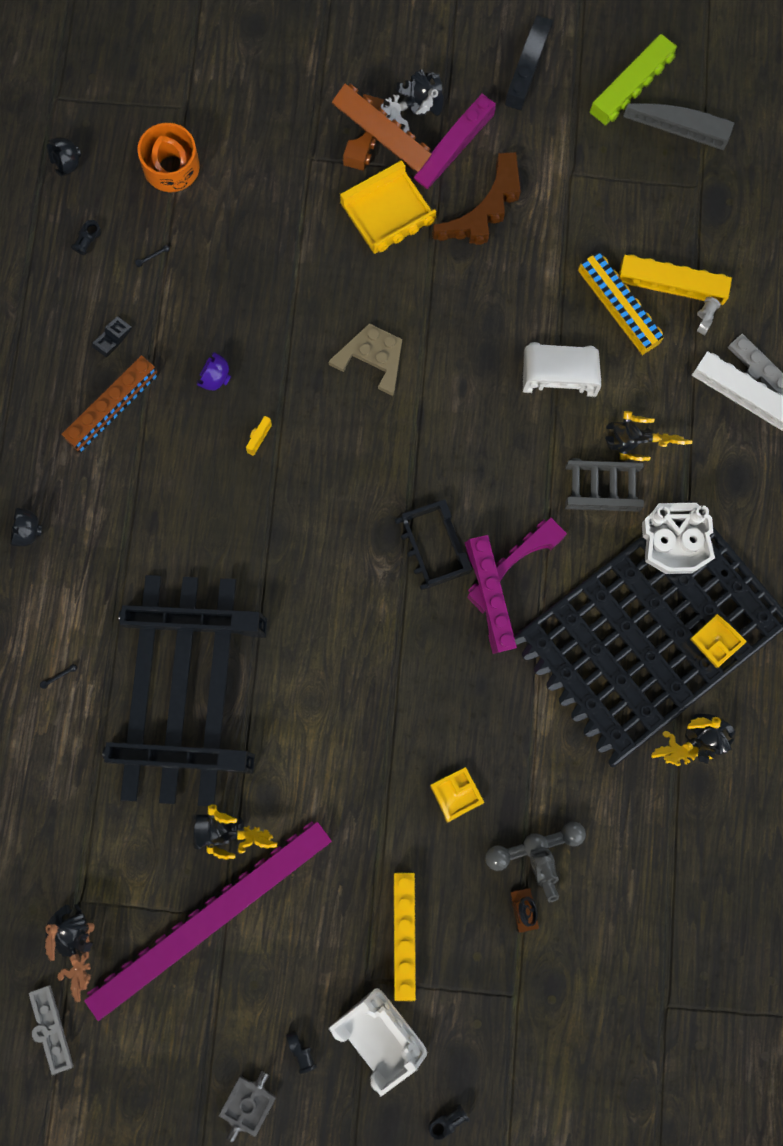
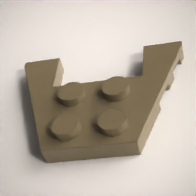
M368 324L330 359L329 365L344 372L351 357L354 356L385 371L386 373L378 389L393 396L402 339L374 325Z

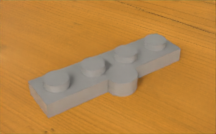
M741 334L728 346V349L748 367L746 373L752 379L757 380L761 378V381L770 390L783 395V373L751 341Z
M51 985L30 992V1000L36 1021L39 1024L33 1029L32 1038L36 1042H43L51 1074L54 1075L74 1067Z

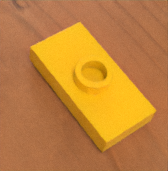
M264 416L259 426L252 430L250 434L251 439L246 446L248 454L253 456L257 452L272 426L270 418Z

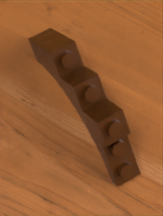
M516 152L498 153L496 179L488 195L474 210L461 218L446 223L434 224L433 240L444 241L449 238L464 239L469 237L470 244L481 245L488 242V222L496 224L503 221L505 215L504 201L511 203L519 200L521 191Z

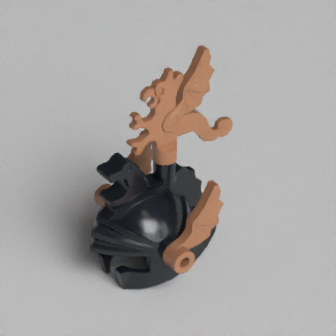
M77 904L74 905L77 913L69 919L62 920V916L72 912L70 906L65 905L50 918L47 924L46 955L49 956L51 961H54L56 945L58 952L63 957H70L73 965L72 969L68 970L66 968L61 970L58 974V980H63L64 974L67 978H72L70 987L72 996L76 1002H80V990L87 989V984L91 978L90 974L87 975L85 972L86 969L89 970L91 967H89V963L84 965V962L89 958V952L93 946V942L89 940V934L94 931V924L87 923L85 915L81 914L82 910ZM76 948L77 950H79V952L83 953V955L81 956V961L76 951Z

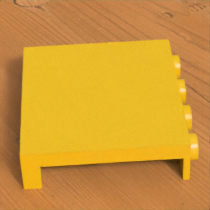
M402 160L340 194L341 205L374 254L385 251L393 243L397 244L409 234L413 235L420 228L431 225L436 218V210L431 211L405 172L406 166Z

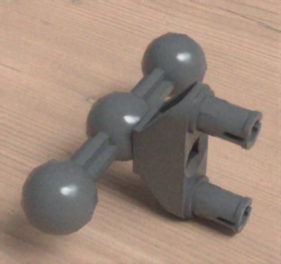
M570 821L564 824L561 832L544 837L541 834L533 833L525 838L523 844L508 849L500 845L492 846L486 852L485 862L490 869L502 871L507 868L510 860L527 855L530 857L538 885L543 887L548 902H554L559 899L554 885L559 879L555 871L554 857L548 848L563 843L571 847L579 846L585 840L586 831L581 823Z

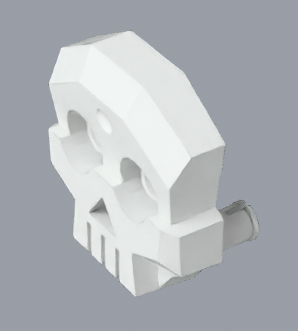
M658 503L653 512L642 522L643 538L647 540L645 562L665 574L693 573L715 558L710 535L713 533L712 517L708 515V508L704 505L701 507L697 503ZM675 522H681L679 527L675 524ZM690 537L695 539V543L690 541ZM661 538H665L667 543H662Z

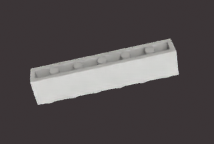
M707 351L692 376L783 431V395L770 390L764 383L755 381L749 374L742 373L733 364L726 363L718 355Z

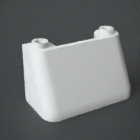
M536 342L530 343L524 350L523 392L532 393V389L539 387V390H543V387L579 389V393H583L586 390L587 396L596 397L601 388L599 350L595 349L594 346L570 347L540 345Z
M377 988L366 995L329 1028L336 1040L344 1042L349 1039L373 1071L371 1086L380 1096L415 1072L427 1055L424 1044L386 995Z

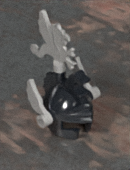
M420 69L419 72L416 71L411 76L410 81L405 80L406 85L404 88L402 83L397 82L396 92L404 95L405 98L402 102L397 103L399 95L393 94V102L391 97L386 99L389 102V106L385 105L383 107L384 104L380 105V108L389 115L387 118L390 121L394 119L398 123L404 124L403 131L406 133L409 131L408 122L401 118L400 111L409 108L413 114H418L419 116L425 115L427 111H431L435 116H439L443 107V92L439 74L427 72L425 76L422 69ZM431 78L434 80L435 84L431 85Z

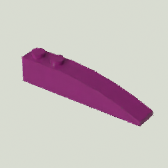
M481 94L440 141L423 167L417 172L414 180L428 190L494 116L496 103L484 94Z

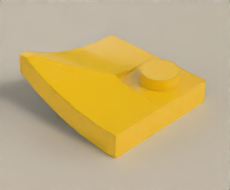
M718 614L690 638L716 668L722 665L747 642Z
M466 767L430 785L447 823L484 803Z

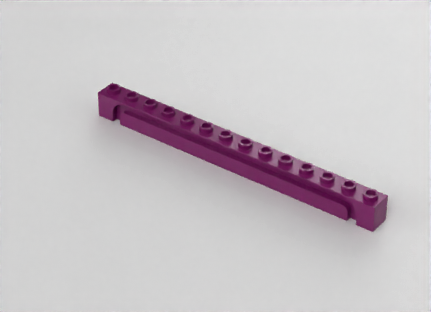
M313 821L303 828L305 832L300 836L295 834L287 840V846L283 849L279 846L272 851L270 859L265 861L263 858L255 864L256 869L249 874L246 871L238 877L240 882L234 886L229 884L221 890L223 895L219 898L214 896L205 903L206 908L202 911L197 909L188 916L190 918L189 921L185 924L181 921L174 926L172 934L168 937L164 934L157 939L155 947L151 950L147 947L140 952L138 960L134 963L130 960L123 965L121 973L117 976L113 973L106 978L104 986L100 989L96 986L87 993L89 997L84 1002L97 1021L103 1019L330 844L332 840L318 822L315 824Z

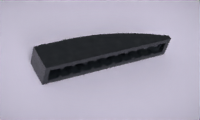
M536 16L509 87L505 106L522 111L553 20Z

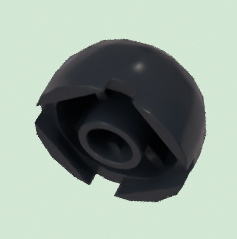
M62 137L48 140L50 143L47 144V152L51 164L55 163L58 168L54 169L59 176L72 173L78 167L79 157L81 156L78 146H75L69 139Z
M16 508L10 544L13 546L31 545L37 536H41L42 525H38V517L32 511Z

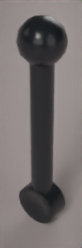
M164 245L162 249L144 259H137L135 261L136 266L141 267L144 262L163 252H168L170 247Z
M75 664L70 665L69 669L56 675L50 680L40 682V687L42 689L48 688V685L50 683L56 681L57 679L61 678L62 676L68 674L71 671L75 672L77 670V666Z

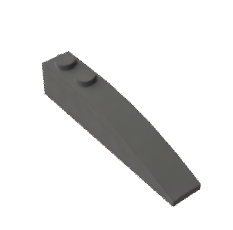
M628 104L623 116L724 150L734 126V122L713 116L710 113L662 104Z

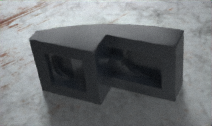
M117 316L105 327V332L92 342V347L107 358L125 339L131 330V326Z

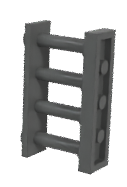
M580 458L568 460L565 469L572 470V495L566 499L565 509L640 512L644 507V499L636 497V472L641 471L643 463H638L635 460L626 462L582 461ZM580 470H591V496L589 498L580 495ZM598 471H610V496L608 498H600ZM617 471L628 472L627 499H619L617 496Z

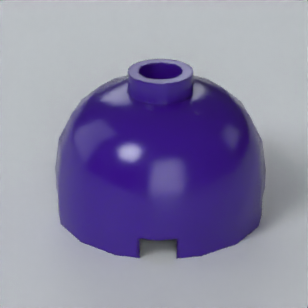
M212 352L213 359L208 358L200 373L202 377L201 382L197 381L196 384L206 390H217L222 385L226 386L231 377L228 375V362L222 356Z

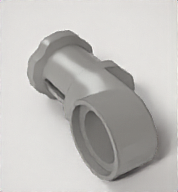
M706 297L703 308L698 311V316L703 320L697 332L703 335L707 333L713 322L715 310L721 306L717 299Z

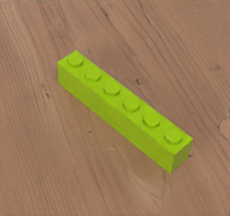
M660 34L592 103L590 113L605 126L610 121L613 122L618 117L619 111L621 109L625 110L627 105L630 104V100L633 97L637 98L642 88L649 86L655 75L658 76L663 71L666 63L670 64L676 56L674 53L677 46Z

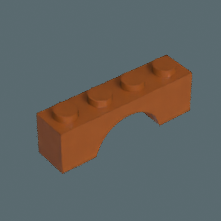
M364 94L373 102L372 106L376 109L381 104H384V99ZM365 132L358 139L348 140L343 155V165L364 171L366 164L369 165L370 151L375 148L376 139L368 132Z

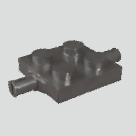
M261 1071L256 1082L249 1081L240 1076L219 1115L232 1126L226 1137L229 1140L233 1134L231 1142H234L239 1131L247 1132L256 1137L276 1099L275 1095L263 1087L269 1076L266 1073L263 1080H261L265 1073L264 1071Z

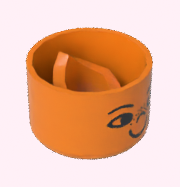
M160 123L150 127L141 136L138 143V156L144 175L152 186L164 192H178L186 189L195 181L199 173L200 163L194 138L187 129L174 123ZM171 156L181 159L179 170L175 172L165 171L160 165L162 160Z

